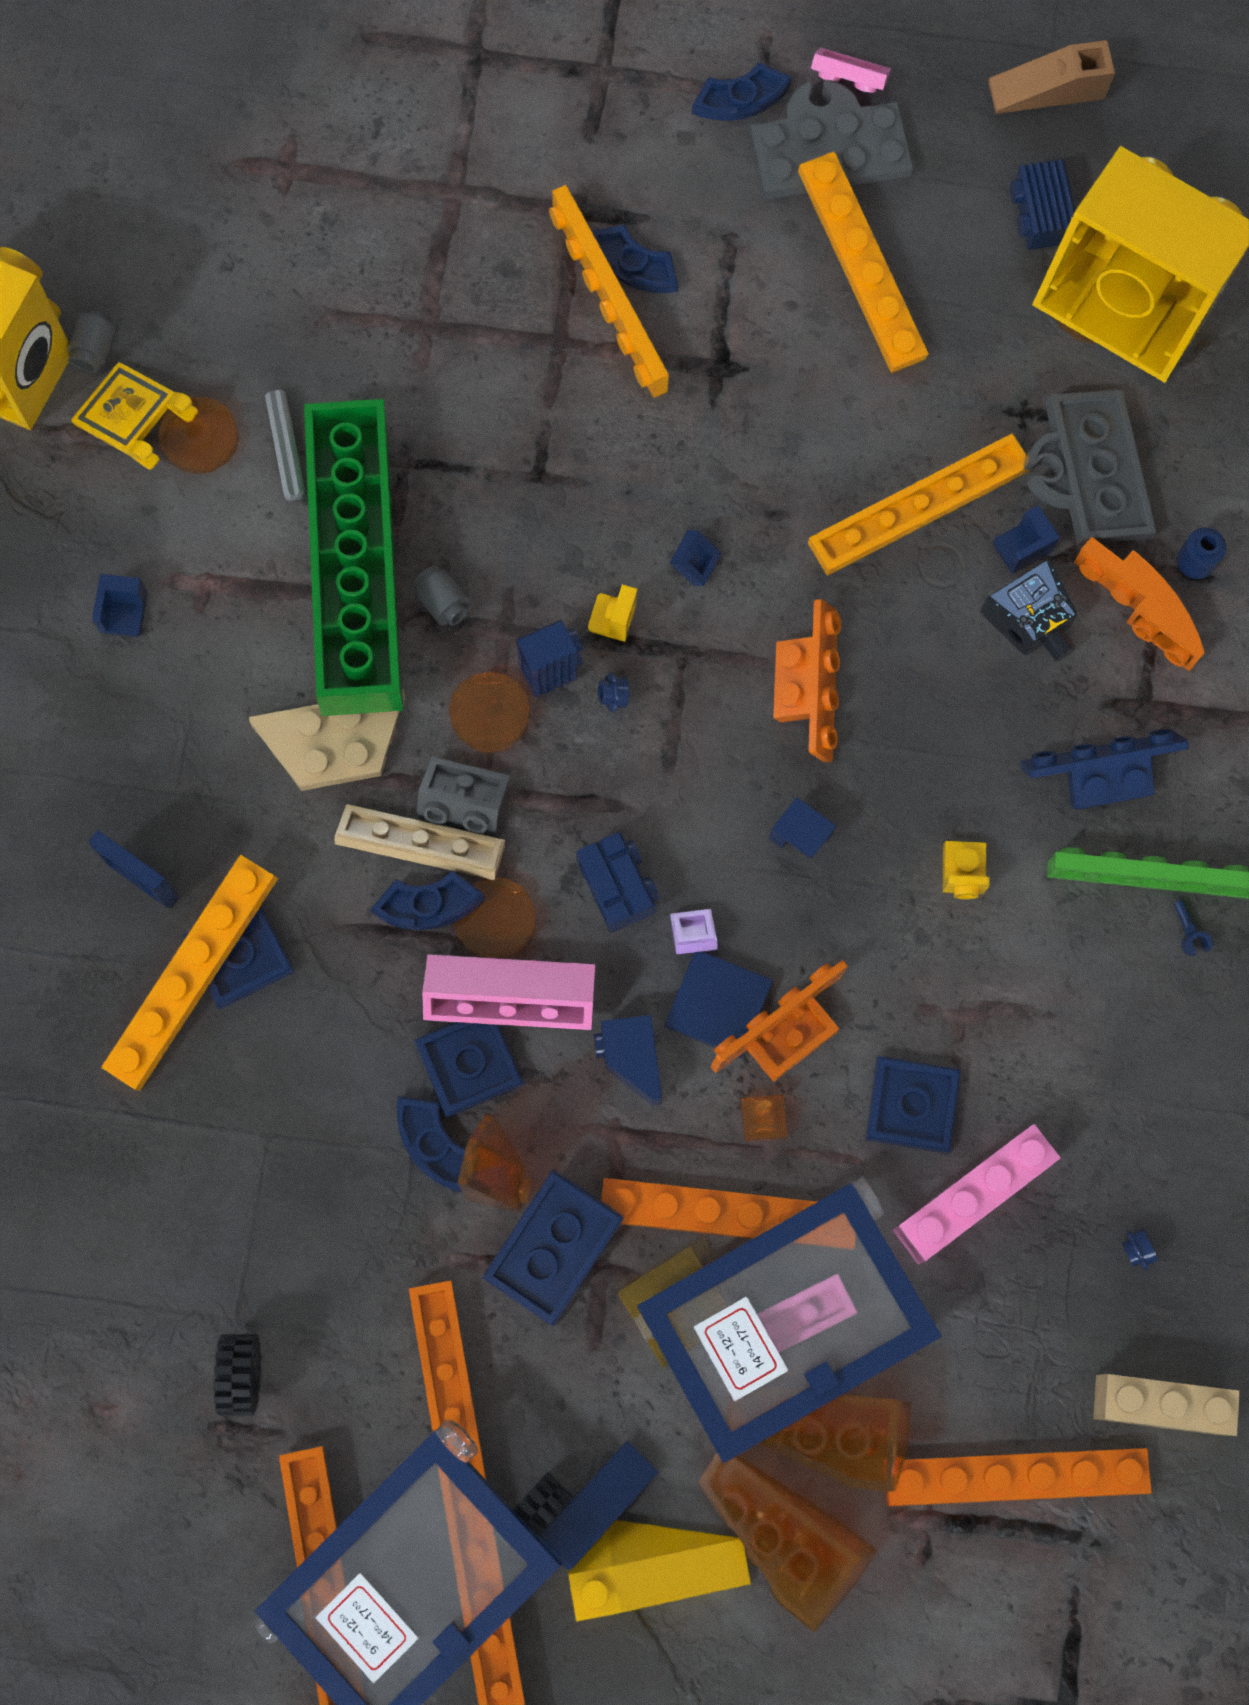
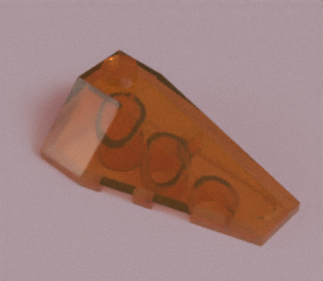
M485 1113L483 1120H480L478 1128L474 1129L468 1139L458 1185L469 1202L517 1213L519 1203L527 1204L532 1179L525 1177L526 1167L495 1116Z
M761 1386L737 1401H734L729 1392L726 1423L729 1429L734 1431L803 1390ZM843 1394L759 1444L776 1450L811 1469L830 1476L848 1487L895 1492L909 1446L912 1402Z
M716 1453L698 1482L727 1527L733 1528L748 1552L745 1554L752 1565H757L772 1587L770 1592L778 1604L813 1633L820 1628L856 1586L878 1551L843 1522L739 1455L723 1464Z

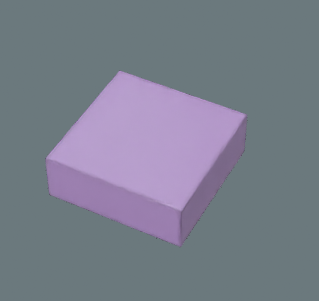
M711 909L670 914L676 955L717 950V936Z

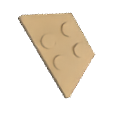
M402 689V692H403V705H404V702H405V694H404V690ZM317 704L249 717L252 728L269 747L278 762L289 773L295 784L301 791L382 776L387 760L386 754L389 745L392 744L396 731L395 725L400 711L321 716L319 705Z

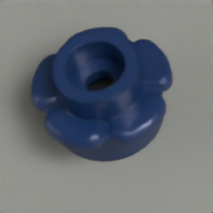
M609 672L605 680H600L598 684L600 704H605L610 712H615L616 708H626L629 701V685L626 676H616L614 672Z
M1142 1229L1135 1233H1131L1130 1230L1127 1231L1130 1240L1122 1244L1133 1267L1142 1264L1145 1271L1149 1270L1147 1265L1159 1260L1145 1230Z

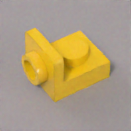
M622 584L618 597L603 593L598 594L589 620L588 630L592 633L625 642L637 606L638 589Z
M945 841L943 844L942 892L954 893V898L968 900L978 898L979 894H984L990 886V877H986V843Z

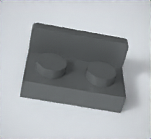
M431 757L418 791L417 818L434 824H442L493 837L498 829L499 814L509 788L510 775Z

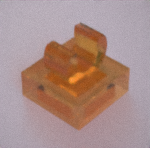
M783 1095L740 1099L744 1142L787 1138Z

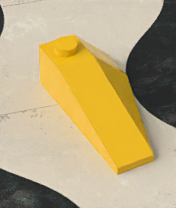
M615 1520L580 1561L568 1571L576 1622L751 1584L742 1538Z

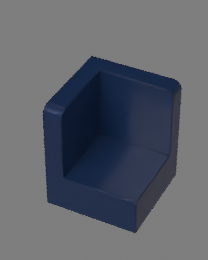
M1038 505L1025 512L1018 526L996 537L993 541V546L1010 572L1014 574L1052 553L1060 537Z
M100 574L92 620L100 633L131 637L140 636L148 595L140 578Z
M796 797L773 826L769 839L781 848L788 842L808 858H813L825 841L828 842L833 836L836 825Z

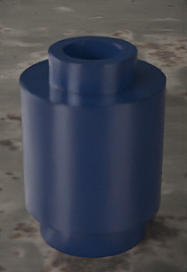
M1204 527L1194 530L1177 554V564L1182 574L1192 579H1202L1209 576L1226 553L1225 539L1218 531L1212 528Z

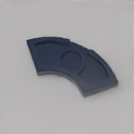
M759 62L749 73L739 78L720 80L708 77L692 105V114L719 121L740 120L757 115L774 105L786 93L791 85L792 77Z
M625 224L591 230L617 280L630 287L647 292H678V281L670 251H653L641 246L630 236Z
M452 870L442 880L426 886L408 885L396 879L370 909V912L380 920L399 928L429 930L452 924L474 911L486 897L481 891Z
M398 1096V1129L403 1144L414 1163L437 1184L452 1191L468 1195L475 1151L458 1145L447 1135L441 1122V1104L439 1102Z

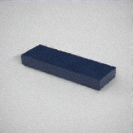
M626 1441L539 1536L540 1540L562 1562V1565L570 1571L656 1476L658 1471Z

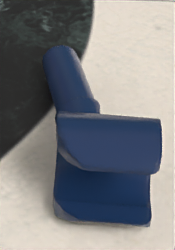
M1184 900L1175 902L1174 906L1186 935L1181 943L1184 953L1189 956H1196V951L1192 944L1195 937L1200 940L1201 947L1205 952L1210 951L1213 946L1211 937L1205 932L1197 931Z

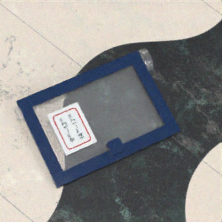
M863 1177L637 1305L641 1315L635 1317L634 1320L646 1342L652 1338L656 1340L723 1464L942 1337L874 1222L885 1214L876 1195Z
M446 1419L254 1611L260 1617L255 1624L260 1635L270 1643H275L279 1639L336 1705H422L562 1565V1562L469 1462L478 1453V1448L469 1434L451 1419Z

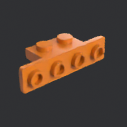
M824 599L814 600L813 637L776 642L773 718L779 722L810 719L809 753L826 763L833 762V751L838 743L834 720L835 710L839 706V696L836 690V672L840 668L837 634L841 631V618L833 606Z
M841 960L834 967H831L829 963L824 964L810 976L809 979L812 983L802 991L798 987H794L778 1001V1004L781 1006L770 1015L763 1011L754 1017L746 1025V1028L749 1030L739 1039L731 1035L714 1049L717 1056L710 1066L715 1073L719 1072L747 1050L770 1079L775 1082L836 1035L840 1028L814 998L843 976L848 968L845 961Z

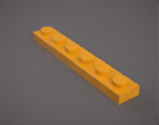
M835 151L800 164L798 173L890 372L893 373L926 360L929 353Z
M567 185L552 190L553 207L549 208L551 220L557 230L563 229L567 236L566 246L571 258L574 261L579 260L584 268L582 271L584 281L590 292H597L601 300L599 302L600 310L605 321L608 324L613 322L618 331L616 338L619 347L625 356L631 355L635 366H633L634 373L642 388L647 386L653 398L667 393L669 374Z
M1012 433L809 537L808 545L828 576L1030 472L1029 469H1023L1027 455Z
M240 854L101 1068L134 1090L141 1091L277 882L278 878Z

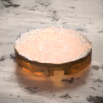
M193 397L190 398L192 401L191 405L199 411L191 422H186L169 409L161 420L158 434L163 453L172 465L184 472L203 474L213 472L228 463L236 452L239 435L236 421L225 405L212 398Z
M485 672L474 674L458 686L451 698L449 714L452 729L467 746L477 751L492 753L506 750L514 745V742L520 736L522 737L528 727L530 708L527 695L518 682L505 674Z
M496 877L495 880L481 879V881L476 882L473 886L481 891L486 899L470 914L454 922L457 937L469 952L480 958L503 959L514 956L527 945L534 933L536 913L532 900L522 886L507 878Z

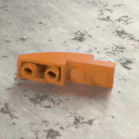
M1091 537L1082 547L1074 561L1079 566L1081 573L1089 580L1098 581L1106 587L1118 603L1134 609L1126 623L1132 626L1133 632L1140 639L1152 642L1164 651L1165 657L1172 664L1184 667L1190 671L1205 652L1197 629L1177 594L1166 580L1134 550L1123 561Z

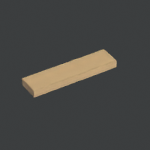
M349 804L345 806L335 834L336 845L453 870L490 880H495L505 849L504 839Z

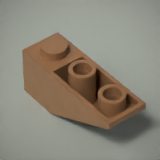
M1104 40L1069 45L989 78L988 83L995 114L1104 100L1115 71L1108 42Z

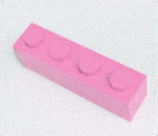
M427 955L422 991L423 1020L591 1030L595 964Z
M1033 1124L895 1227L893 1232L919 1265L964 1233L1056 1163L1061 1157L1037 1126Z

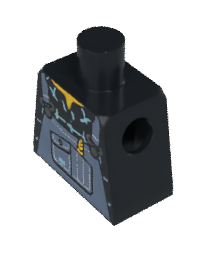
M1049 558L989 595L980 610L982 615L1024 655H1028L1044 645L1055 662H1058L1075 649V646L1064 631L1073 624L1077 617V611Z

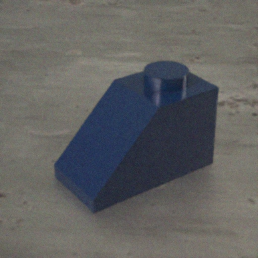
M652 1016L601 1021V1033L593 1034L596 1059L604 1058L605 1069L652 1106L661 1105L662 1096Z

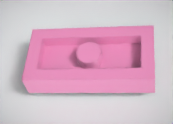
M821 47L815 53L811 69L819 71L818 76L822 79L840 82L841 78L855 82V88L870 93H875L876 88L884 89L891 68Z

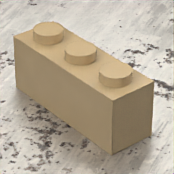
M1112 1374L1096 1375L1093 1419L1221 1436H1237L1240 1391Z

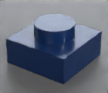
M687 530L670 564L693 586H704L722 553L698 530Z

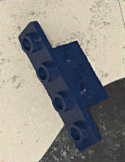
M1158 729L1151 731L1150 737L1135 739L1132 736H1121L1111 739V744L1097 747L1095 744L1085 743L1071 747L1070 752L1057 754L1055 751L1037 752L1032 755V759L1021 761V769L1031 778L1067 772L1071 806L1078 810L1154 795L1151 756L1189 749V743L1186 738L1176 733L1173 729Z

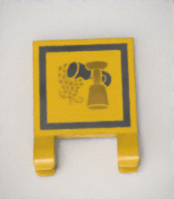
M118 362L71 421L77 427L129 455L145 468L152 470L160 461V458L153 453L151 445L142 440L167 409H170L186 422H191L199 411L191 405L192 401L187 395L174 392Z

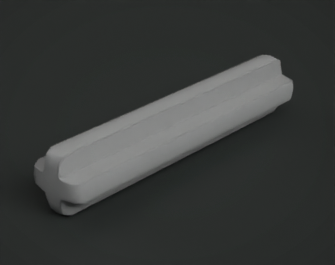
M280 389L269 391L266 393L265 399L283 493L287 501L301 500L305 497L306 492L286 392Z

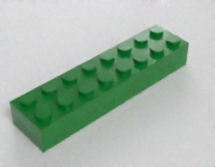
M384 399L304 404L316 698L321 716L404 711L388 422Z

